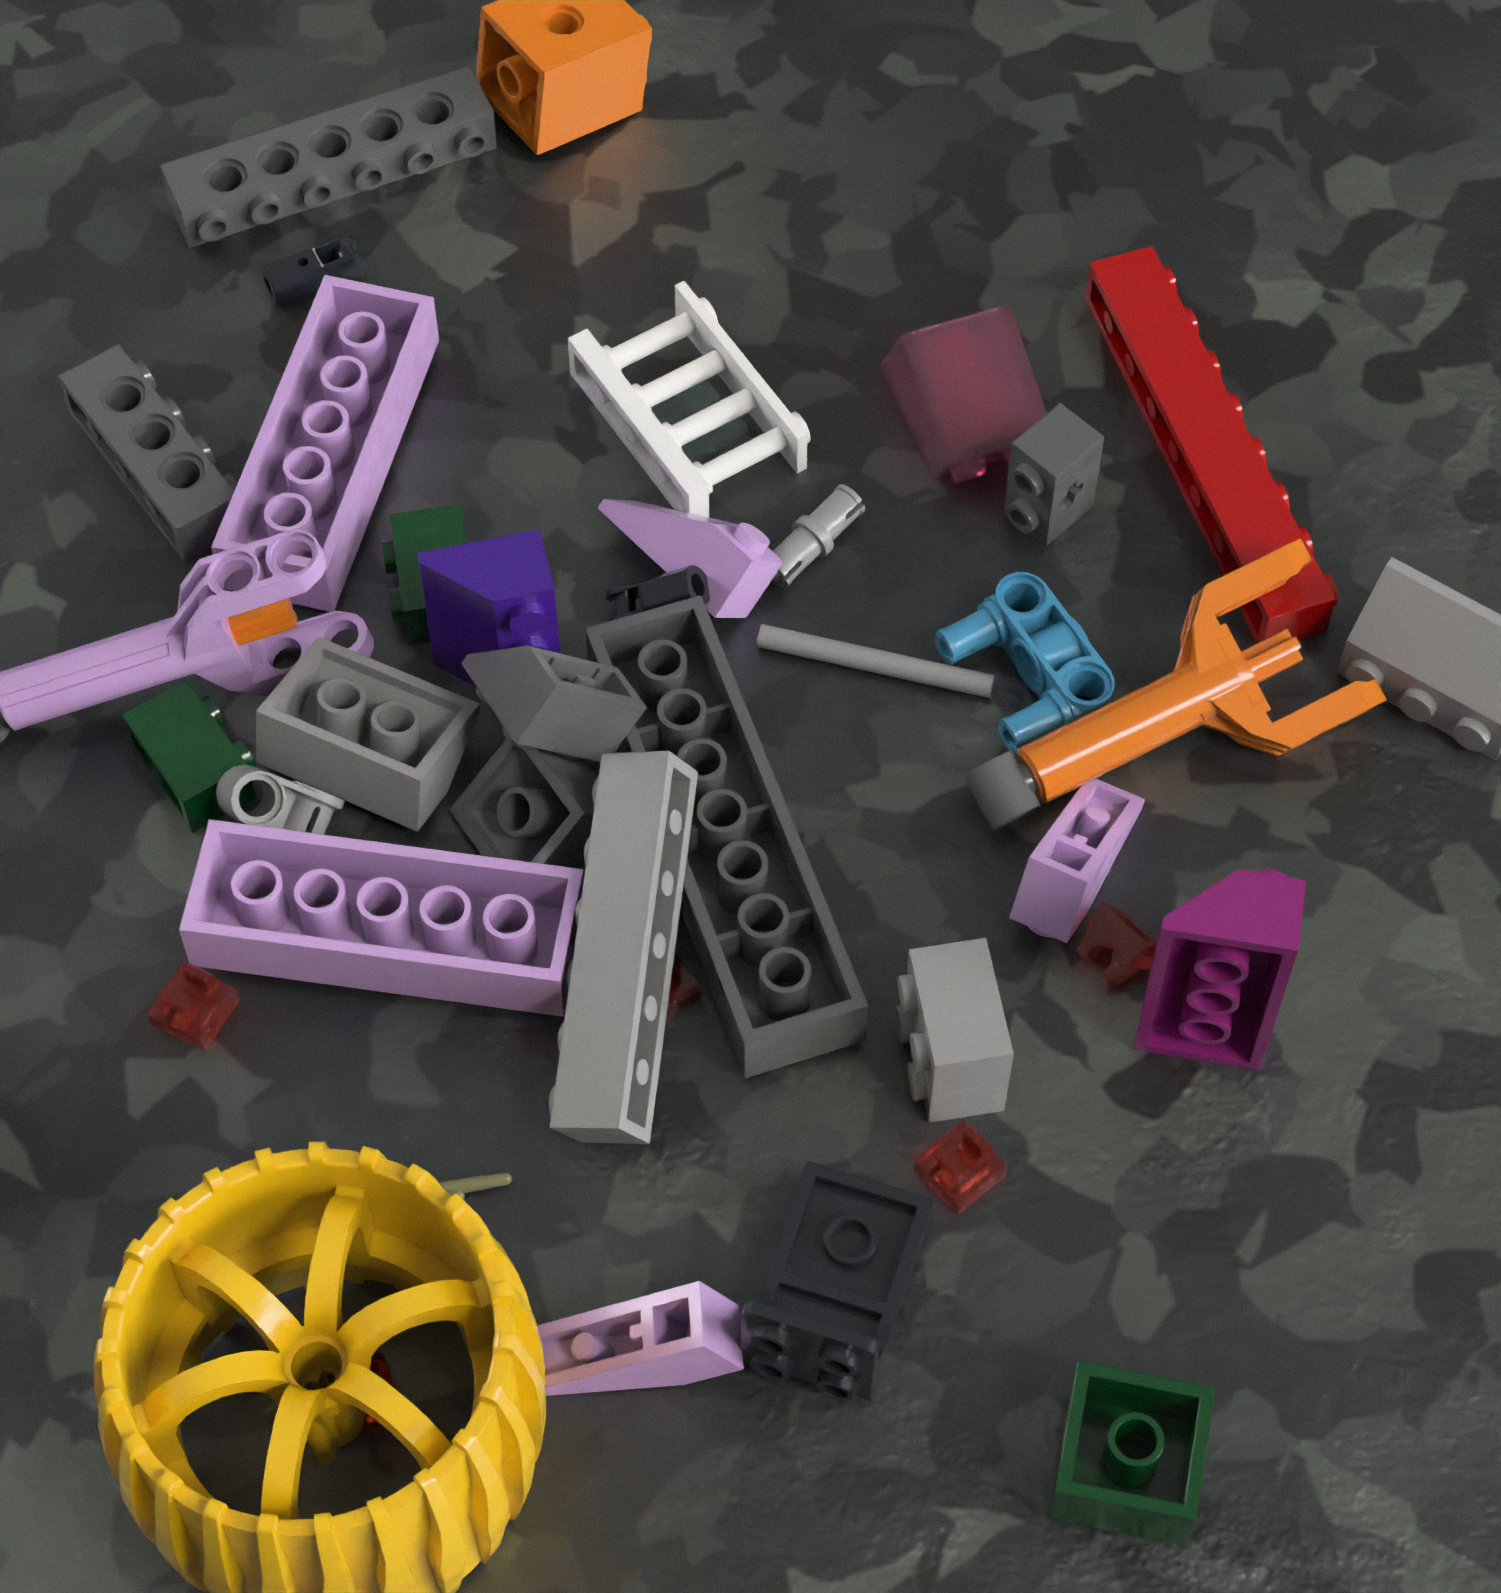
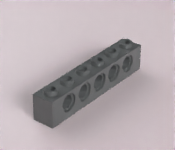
M468 66L161 164L160 167L168 202L189 248L496 149L494 111L471 67Z

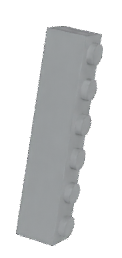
M670 751L602 754L599 776L593 784L594 813L591 834L584 847L586 870L582 898L579 899L575 910L577 925L575 949L566 975L569 989L565 1020L558 1032L560 1056L556 1084L549 1096L550 1128L581 1143L650 1144L698 771Z

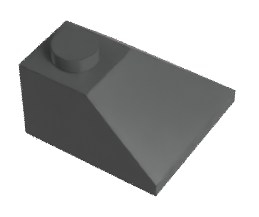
M506 738L449 811L482 856L579 868L585 864L584 847L591 834L594 813L592 789L594 781L599 776V771L580 758L578 760H570L559 753L537 748L530 751L524 750Z

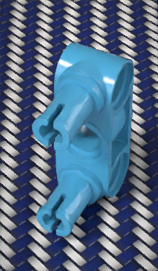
M1015 572L1008 574L1000 580L995 594L986 597L984 602L978 605L977 612L935 632L936 647L941 657L949 665L991 645L1002 647L1014 663L1024 683L1040 699L1032 705L999 720L998 731L1007 749L1013 751L1014 754H1017L1018 748L1112 702L1115 679L1111 670L1090 644L1080 624L1067 613L1046 583L1031 573ZM1015 609L1024 610L1027 612H1017L1015 611ZM1078 696H1085V697H1089V698H1091V699H1093V700H1091V701H1085V700H1081V699L1076 698V697H1078Z

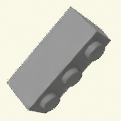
M1391 557L1346 640L1337 674L1346 678L1350 683L1355 681L1369 682L1376 679L1387 701L1399 707L1408 717L1418 722H1426L1455 738L1464 748L1481 752L1496 761L1501 754V615Z
M318 637L256 710V763L418 832L449 790L478 717L480 703Z

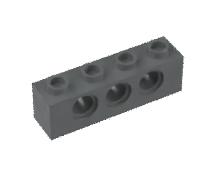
M117 344L59 375L69 412L184 563L210 550L238 482L229 472L221 475L216 469L213 453L201 435L197 434L191 437L187 432L184 417L171 397L162 400L155 391L157 386L154 378L144 362L139 359L133 363L122 347Z

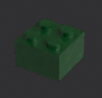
M1078 1360L1070 1389L1048 1519L1186 1547L1197 1519L1216 1387Z

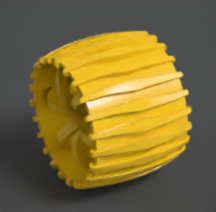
M309 1141V1149H298L273 1154L270 1147L254 1151L255 1159L242 1162L222 1172L216 1166L203 1173V1183L191 1189L177 1201L170 1197L158 1208L157 1220L151 1225L141 1240L134 1238L124 1251L122 1270L115 1287H108L102 1305L100 1317L102 1339L97 1340L94 1353V1392L99 1408L98 1427L107 1462L113 1477L120 1484L121 1496L130 1514L143 1534L156 1544L161 1555L174 1570L194 1587L209 1593H455L459 1589L462 1579L479 1562L487 1563L500 1546L509 1519L515 1520L520 1513L532 1484L535 1463L543 1442L546 1420L543 1348L527 1293L512 1261L502 1246L491 1235L481 1217L458 1193L451 1196L425 1169L415 1163L408 1168L388 1160L378 1149L363 1146L361 1152L330 1149L326 1142ZM349 1279L351 1284H365V1280L393 1284L397 1290H401L366 1306L354 1314L345 1324L343 1323V1280ZM304 1286L306 1290L304 1326H301L293 1314L275 1295ZM241 1315L256 1329L269 1351L239 1352L200 1364L202 1361L201 1354L220 1333L225 1335L234 1327L233 1321ZM446 1320L456 1322L462 1332L464 1343L473 1364L474 1400L471 1418L465 1429L461 1428L451 1440L452 1444L413 1403L381 1377L370 1371L371 1356L380 1345L409 1328L429 1322ZM242 1392L269 1394L278 1404L265 1465L260 1516L229 1509L227 1504L216 1500L210 1495L191 1469L181 1439L180 1423L186 1416L214 1400ZM366 1413L389 1430L408 1449L421 1468V1471L413 1476V1482L383 1500L379 1496L367 1501L366 1507L331 1516L330 1512L314 1514L313 1519H300L298 1487L306 1440L309 1443L314 1460L319 1464H328L334 1459L337 1447L351 1442L358 1436L363 1428Z

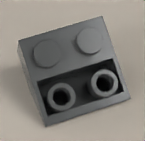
M532 646L468 654L461 663L475 683V691L478 697L492 708L502 723V731L505 737L514 745L524 750L530 751L537 748L559 753L570 760L583 758L601 762L602 754L615 753L647 708L619 668Z

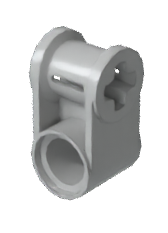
M248 765L235 766L226 771L219 780L216 790L217 802L222 811L239 822L248 825L323 835L334 810H341L345 802L340 798L299 781L293 780L291 782ZM258 780L263 789L262 800L256 808L244 812L239 803L240 791L248 782Z

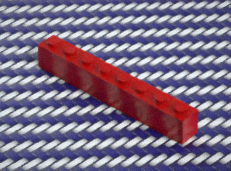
M1153 246L1090 262L1085 301L1222 575L1224 576L1299 539H1302L1313 560L1310 564L1303 567L1298 574L1288 578L1283 586L1239 607L1256 643L1284 629H1288L1291 637L1296 636L1298 641L1326 633L1333 607L1338 602L1335 583L1327 572H1321L1313 556V544L1305 527H1298L1290 512L1287 491L1280 481H1274L1268 470L1264 447L1258 437H1251L1243 421V410L1239 398L1233 392L1228 393L1221 379L1218 358L1213 350H1206L1200 339L1196 316L1190 307L1184 308L1177 294L1176 280L1171 268L1167 265H1162Z

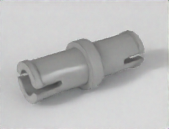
M839 484L834 489V492L809 516L801 515L792 523V533L773 550L784 561L771 580L774 585L782 589L788 588L792 581L816 557L824 558L834 549L833 540L857 517L865 512V505L860 503L862 499L854 490L844 484Z

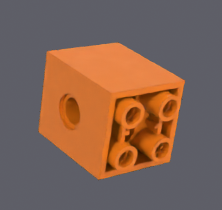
M497 0L481 7L476 79L492 109L536 155H540L642 111L647 81L649 49L652 41V27L644 16L638 14L625 0Z

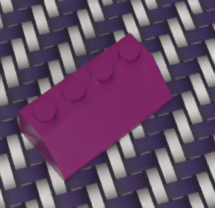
M1238 869L1165 915L1161 923L1134 1038L1133 1050L1260 1071L1299 950L1306 880L1287 877L1284 873L1272 869H1259L1255 871Z

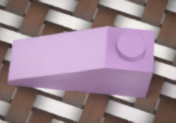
M603 499L598 507L606 517L666 573L689 565H696L702 569L707 576L710 601L705 606L714 618H746L784 563L768 548L770 544L768 537L759 529L747 523L735 524L629 500Z
M1094 779L1082 785L1029 856L1009 918L1028 926L1030 930L1040 936L1056 938L1067 943L1089 911L1140 814L1145 799L1099 779Z
M700 1281L537 1325L544 1354L546 1396L686 1385L744 1369L741 1351L739 1305Z

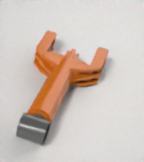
M1302 539L1287 544L1206 584L1197 594L1192 596L1180 635L1181 648L1173 672L1018 748L1016 752L1017 759L1013 751H1009L966 773L964 778L991 830L993 831L1037 809L1041 806L1038 799L1042 803H1048L1201 725L1225 733L1238 744L1278 757L1387 701L1376 679L1369 682L1355 681L1272 723L1267 715L1271 708L1258 683L1303 661V657L1298 650L1301 648L1296 636L1291 637L1288 629H1284L1240 651L1227 624H1219L1218 617L1283 586L1288 578L1298 574L1303 567L1313 561Z

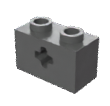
M1059 403L1012 442L1004 513L1015 528L1025 534L1030 533L1045 546L1050 544L1093 507L1104 442L1102 434L1062 403Z

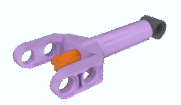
M299 529L285 531L199 559L180 584L178 609L174 617L1 671L0 743L8 736L11 728L15 731L191 674H196L229 691L269 696L293 667L285 669L273 667V661L280 651L289 647H297L301 649V658L318 637L331 641L338 632L345 629H353L358 631V638L348 649L370 658L374 649V638L364 620L354 613L334 610L298 622L290 597L308 592L323 576L327 567V557L316 537L308 531ZM303 550L312 553V558L304 569L292 573L282 570L285 560L291 554ZM243 569L253 571L250 582L244 588L232 592L223 590L226 579L232 573Z

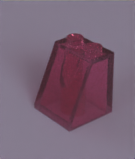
M1010 304L903 334L880 364L887 384L934 479L952 474L954 482L968 480L987 471L985 464L1001 459H1006L1009 466L1012 442L1047 414Z

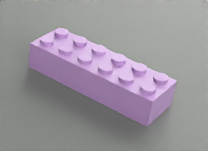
M324 275L211 546L213 554L285 531L296 529L308 531L316 537L327 557V567L323 576L308 592L290 597L292 604L329 612L335 610L439 343L434 297ZM303 550L291 554L285 560L282 570L292 573L304 569L309 564L312 553ZM243 569L232 573L226 579L224 589L238 591L244 588L250 582L253 571Z
M209 819L179 932L190 966L564 1017L569 991L566 975L568 965L574 956L577 934L575 910L579 899L582 898L584 871L578 868Z

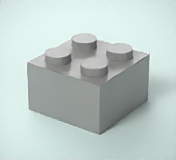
M980 938L909 949L907 974L897 977L900 1005H895V1022L900 1043L910 1042L913 1062L907 1063V1075L913 1101L924 1100L928 1123L1004 1111L1014 1053L987 939Z

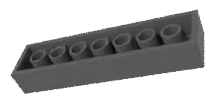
M701 595L585 628L587 660L619 668L647 707L618 747L620 753L670 751L698 771L680 910L744 1078L866 1041L868 1003Z

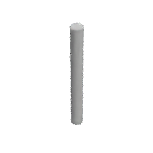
M761 624L757 638V647L989 699L995 680V675L765 624Z

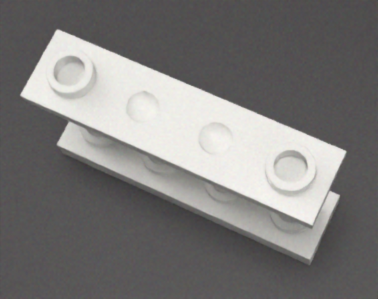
M685 281L675 285L674 318L613 348H610L608 345L601 347L588 329L568 338L570 374L674 510L709 517V494L713 492V485L777 452L782 454L797 474L807 469V443L810 442L811 437L804 419L795 411L789 412L720 326L710 302L704 297L698 298ZM687 336L703 355L643 386L637 383L631 385L621 370ZM716 374L720 376L733 393L725 399L673 425H670L668 422L661 424L651 407ZM746 413L751 415L764 432L703 465L697 461L691 463L682 451L683 445Z

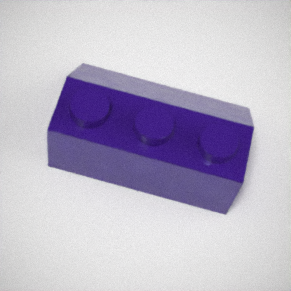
M540 529L417 553L435 666L476 687L461 664L468 654L522 646H532L560 653L555 589Z

